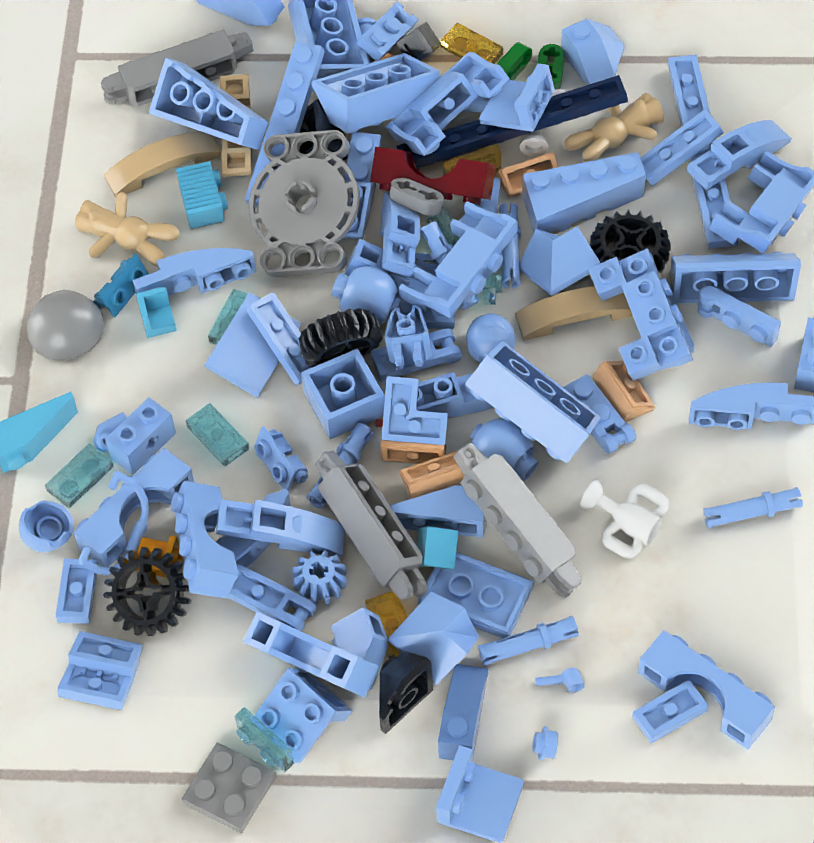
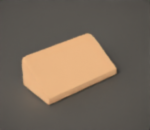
M554 152L498 170L496 176L501 178V186L507 198L522 194L523 174L557 168L558 164Z
M624 361L602 362L593 374V379L625 422L654 410L655 406L639 380L633 381L629 376Z
M381 440L383 461L420 464L446 455L447 445Z
M457 451L399 471L410 499L454 485L462 486L460 482L465 476L453 458Z

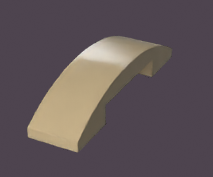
M249 75L220 76V88L251 109ZM222 139V177L252 175V148Z
M202 131L174 135L133 152L111 167L104 174V177L116 198L119 192L128 194L143 188L141 180L190 160L198 164L221 156V149L212 135Z
M595 286L574 289L544 298L515 313L523 341L553 334V327L606 315H610L611 321L633 316L624 292L602 301L598 296Z

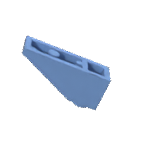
M460 664L455 666L438 738L439 758L454 760L459 745L472 749V755L474 756L488 677L487 668Z

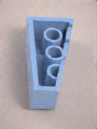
M165 58L149 110L150 114L242 146L260 150L268 121L185 63Z
M635 152L523 174L522 196L533 233L535 229L549 233L556 230L562 232L569 229L570 224L585 219V221L595 218L598 212L605 209L611 211L644 197L646 174L639 153Z

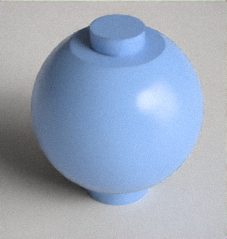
M374 266L358 267L348 276L339 273L331 292V296L339 298L341 312L357 308L370 310L371 313H374L380 325L388 320L390 313L399 307L401 299L396 298L398 288L393 278L386 271Z
M503 418L488 421L484 425L478 424L470 435L471 443L487 458L493 454L503 456L523 482L526 481L539 463L537 459L532 457L534 449L532 440L523 435L520 430L521 428L513 421H506Z

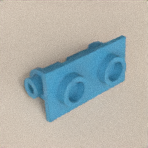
M137 254L128 258L127 261L123 260L120 263L121 266L111 276L112 282H107L94 295L95 300L93 302L99 309L107 307L113 317L119 314L135 294L133 280L149 274Z

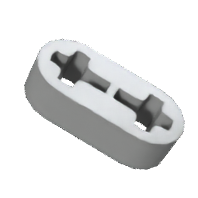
M396 178L391 182L389 198L395 203L428 216L441 213L444 197L440 192L406 178Z

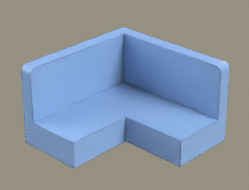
M387 376L382 440L446 445L448 413L416 411L419 379Z

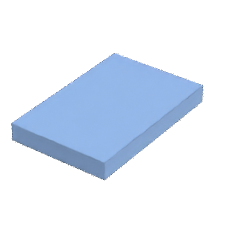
M249 292L204 367L258 398L279 360L246 311L250 304L260 299ZM290 317L299 329L302 323Z
M456 552L454 569L433 568L426 582L427 592L424 596L419 597L418 605L430 592H433L464 607L475 628L505 638L511 636L534 587V581Z

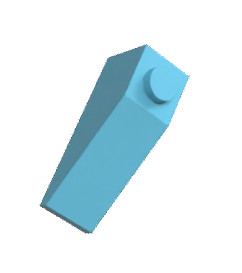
M71 392L0 421V468L3 473L17 470L26 463L33 461L78 413Z

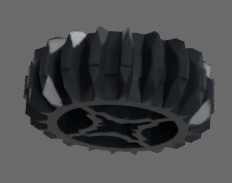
M628 209L625 215H621L616 211L613 218L605 216L603 223H597L595 231L590 236V247L600 263L617 257L620 261L645 250L650 245L653 249L651 255L659 273L663 272L665 264L669 261L671 243L668 239L667 230L662 229L661 221L654 222L652 215L644 218L641 210L637 215H631ZM613 241L615 243L614 248L609 251L607 245Z
M361 308L355 310L347 309L343 312L337 311L332 315L327 314L326 317L317 319L315 323L309 324L307 329H304L298 338L299 347L303 359L311 367H315L357 348L364 358L366 354H371V351L380 345L382 331L378 319L370 310H362Z
M142 547L139 554L135 550L128 551V559L124 557L117 559L121 569L116 567L109 569V572L115 578L104 581L105 585L112 586V591L105 592L103 596L104 598H112L113 603L108 604L106 609L107 611H118L114 615L113 621L120 622L124 620L123 630L129 631L134 626V634L137 636L142 635L144 630L147 636H155L156 628L162 634L168 632L167 623L172 627H176L179 624L175 614L181 617L186 616L187 612L180 606L181 604H191V599L184 597V592H189V586L183 585L182 581L187 578H184L183 573H178L183 563L176 561L171 564L173 560L172 553H166L162 557L160 548H154L150 553L148 547ZM152 565L159 568L166 575L170 585H162L158 582L156 572H152ZM140 567L135 585L126 588L130 575ZM143 588L161 589V592H155L150 596L135 594L136 591H143ZM170 595L167 607L156 617L155 611L158 610L160 599ZM127 598H132L138 602L140 612H143L144 618L132 611L126 600Z

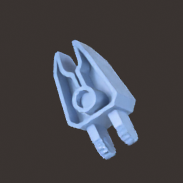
M412 305V311L407 314V318L401 313L400 307L395 308L389 316L385 332V342L389 361L396 365L397 370H403L405 364H415L416 368L423 367V361L432 356L428 329L422 310L417 305Z

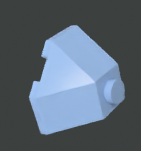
M586 18L562 29L561 47L564 50V56L586 85L616 76L618 64L624 51V44L610 26Z

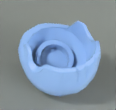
M488 313L474 319L468 328L466 335L467 349L469 354L480 363L501 340L512 349L515 348L513 327L506 318L498 314Z
M46 500L39 501L30 508H25L19 520L20 538L26 546L37 552H51L60 548L69 540L74 529L73 518L69 511L63 505Z

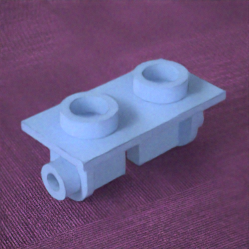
M263 426L254 449L257 456L263 460L272 473L274 480L280 484L282 489L286 488L289 492L292 482L303 483L308 479V469L297 455L286 457V455L292 454L293 449L281 432H277L275 429L268 432L265 426Z

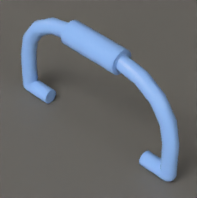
M116 471L108 488L116 490L119 481H121L137 493L141 504L139 521H136L125 548L124 558L128 559V551L135 550L137 552L141 539L148 528L146 523L149 505L143 487L134 479ZM84 546L78 560L79 565L101 575H111L109 572L111 567L121 569L118 563L114 566L102 567L87 560L91 548Z

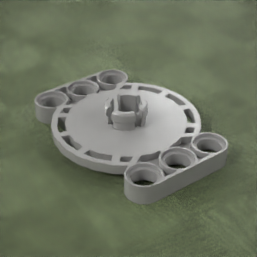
M338 130L274 135L264 143V154L270 160V163L258 175L252 187L249 199V214L255 232L269 246L260 256V265L270 276L282 277L336 273L344 269L347 264V254L337 243L344 238L358 214L360 196L355 176L342 160L349 153L350 144L344 134ZM334 139H341L342 147L336 152H330L328 144ZM311 141L314 143L310 153H300V146L304 142ZM279 143L285 145V151L282 155L277 157L271 155L273 146ZM343 168L348 173L351 182L347 183L341 175ZM268 174H269L270 176H269V178L266 180V182L264 183V186H263L262 190H259L260 187H261V185H262V182L265 180V178H266V177L268 176ZM352 192H353V196H354V197H353V204H352V201H351V194H352ZM305 195L314 196L310 197L308 202L301 206L302 212L297 209L296 203L299 198ZM257 198H259V213L255 211ZM258 222L263 223L269 231L265 236L261 232ZM331 251H338L340 253L338 262L332 265L326 264V255ZM302 253H309L311 255L310 262L303 267L297 266L296 260L298 256ZM280 255L282 257L280 266L274 269L268 268L267 263L270 257Z

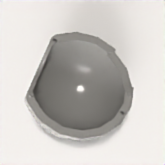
M59 290L45 295L32 308L26 323L28 341L36 353L47 359L54 360L72 359L88 352L101 339L105 327L103 314L99 307L83 294L71 290Z

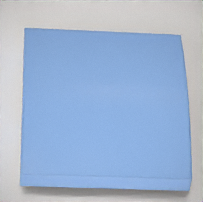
M79 631L68 654L69 665L58 686V697L122 710L137 671L143 649L142 644Z

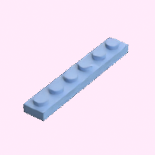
M295 42L245 197V201L248 204L256 178L265 166L270 163L263 150L266 140L274 135L300 132L313 91L312 81L317 78L325 53L322 46ZM279 143L273 146L271 155L276 157L282 155L285 151V145ZM268 174V176L265 178V180L262 182V185H261V187H260L259 190H262V188H263V186H264V183L266 182V180H267V179L269 178V176H270L269 174ZM259 198L256 199V206H259Z

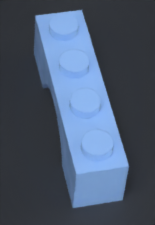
M162 448L157 454L150 456L144 466L134 476H129L143 487L148 498V504L166 503L171 505L172 497L175 492H179L183 481L194 482L191 468L165 448ZM123 483L122 487L112 497H107L103 500L99 509L90 518L82 520L74 532L78 548L81 551L84 546L91 548L89 557L97 560V563L102 567H109L125 552L127 546L123 532L125 522L132 512L141 507L137 493L130 486Z
M183 481L179 492L174 493L171 501V510L175 512L176 517L175 532L179 534L180 538L179 554L183 556L184 560L183 576L187 578L190 593L227 599L238 577L234 552L223 548L208 535V532H214L217 525L219 503L222 499L220 487Z
M256 612L243 640L244 643L364 698L379 668L356 655L325 643L259 612Z
M663 630L640 658L638 673L665 692L690 679L694 686L711 693L718 701L722 710L723 720L720 731L748 750L772 721L775 706L772 705L767 696L750 690L738 676L733 673H726L718 668L709 656L705 654L699 655L688 647L685 640L677 635H670Z

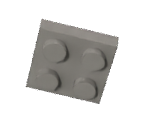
M217 742L183 795L182 801L183 804L242 834L276 779V772Z

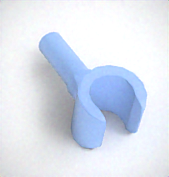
M574 667L564 670L562 674L557 676L535 678L536 686L565 683L567 691L571 693L584 689V682L580 671Z

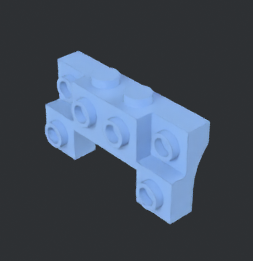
M468 52L386 125L385 128L394 140L406 143L413 153L423 156L429 155L440 146L439 142L446 137L442 130L448 126L452 119L466 110L470 103L478 96L491 98L499 94L503 90V85L509 80V77L500 65L490 63L474 52Z
M768 151L764 153L759 164L754 166L747 178L764 189L749 213L727 201L721 212L716 214L708 228L733 245L740 238L763 254L773 244L779 234L783 237L786 236L794 224L791 218L798 220L807 206L803 201L814 187V170L809 167H799L786 163Z
M467 201L464 204L465 214L459 221L453 219L450 223L452 234L460 237V239L436 268V276L415 267L413 269L414 279L408 286L401 284L399 287L400 298L412 305H417L425 312L428 308H431L451 318L463 301L469 303L475 294H479L483 290L489 275L500 268L503 261L501 252L518 231L517 220L506 214L484 210Z
M648 249L620 261L617 257H614L588 269L598 296L602 301L624 292L641 339L619 348L628 374L633 381L654 372L681 366L693 361L679 325L680 322L684 321L677 304L672 306L669 300V296L673 295L672 289L666 278L661 279Z

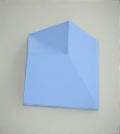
M578 226L561 236L535 229L519 262V268L523 275L553 296L589 275L588 269L600 264V261Z
M430 592L387 640L401 653L407 651L427 657L432 663L433 684L437 685L468 654L479 636L464 607Z

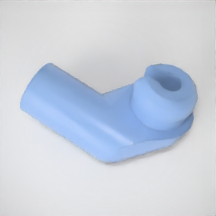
M124 412L97 426L94 444L99 451H108L105 438L127 418Z

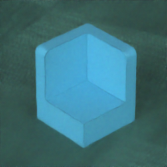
M166 287L136 294L147 338L177 331Z
M429 526L418 528L416 546L422 553L420 568L428 566L454 569L458 530Z

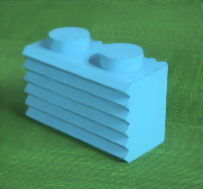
M210 161L176 168L178 184L190 228H200L201 226L205 227L207 224L212 225L213 223L217 224L218 222L222 223L225 221L223 210H227L228 205L225 193H218V187H222L218 169L212 170Z

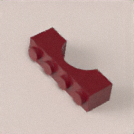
M375 147L370 182L380 184L379 190L390 191L391 182L394 179L406 178L440 192L445 200H452L453 195L463 196V202L468 201L472 204L480 205L481 199L491 200L496 165L487 162L459 159L449 173L439 178L430 179L417 168L413 153Z

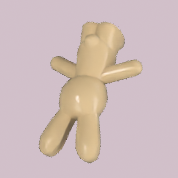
M644 93L623 111H621L619 105L610 107L608 110L611 116L601 118L591 129L570 135L565 139V148L568 151H573L590 144L582 153L583 162L596 160L606 149L621 146L628 134L647 140H654L657 132L648 127L652 124L659 125L664 122V114L660 102L649 93Z
M119 192L116 196L115 213L89 200L83 202L75 218L76 228L80 232L91 233L101 237L89 249V255L92 258L99 257L116 241L123 249L138 251L147 261L157 266V260L166 257L162 250L147 241L148 238L174 241L180 236L178 228L174 225L163 223L148 224L136 216L126 217L128 197L124 192Z

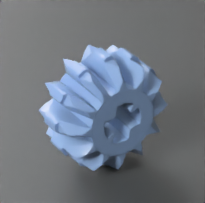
M324 549L320 556H316V553L312 550L309 553V559L300 556L298 560L299 566L293 567L292 570L294 590L299 591V595L307 599L311 598L315 605L322 599L325 604L329 605L330 596L340 599L341 589L347 586V578L345 577L347 570L344 564H340V558L337 554L329 557L328 552Z

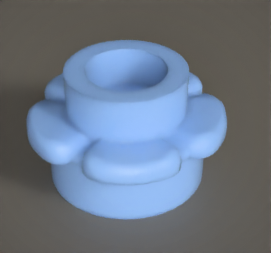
M545 726L542 728V733L535 732L532 750L534 753H538L539 760H544L545 758L554 759L558 746V733L548 730V727Z

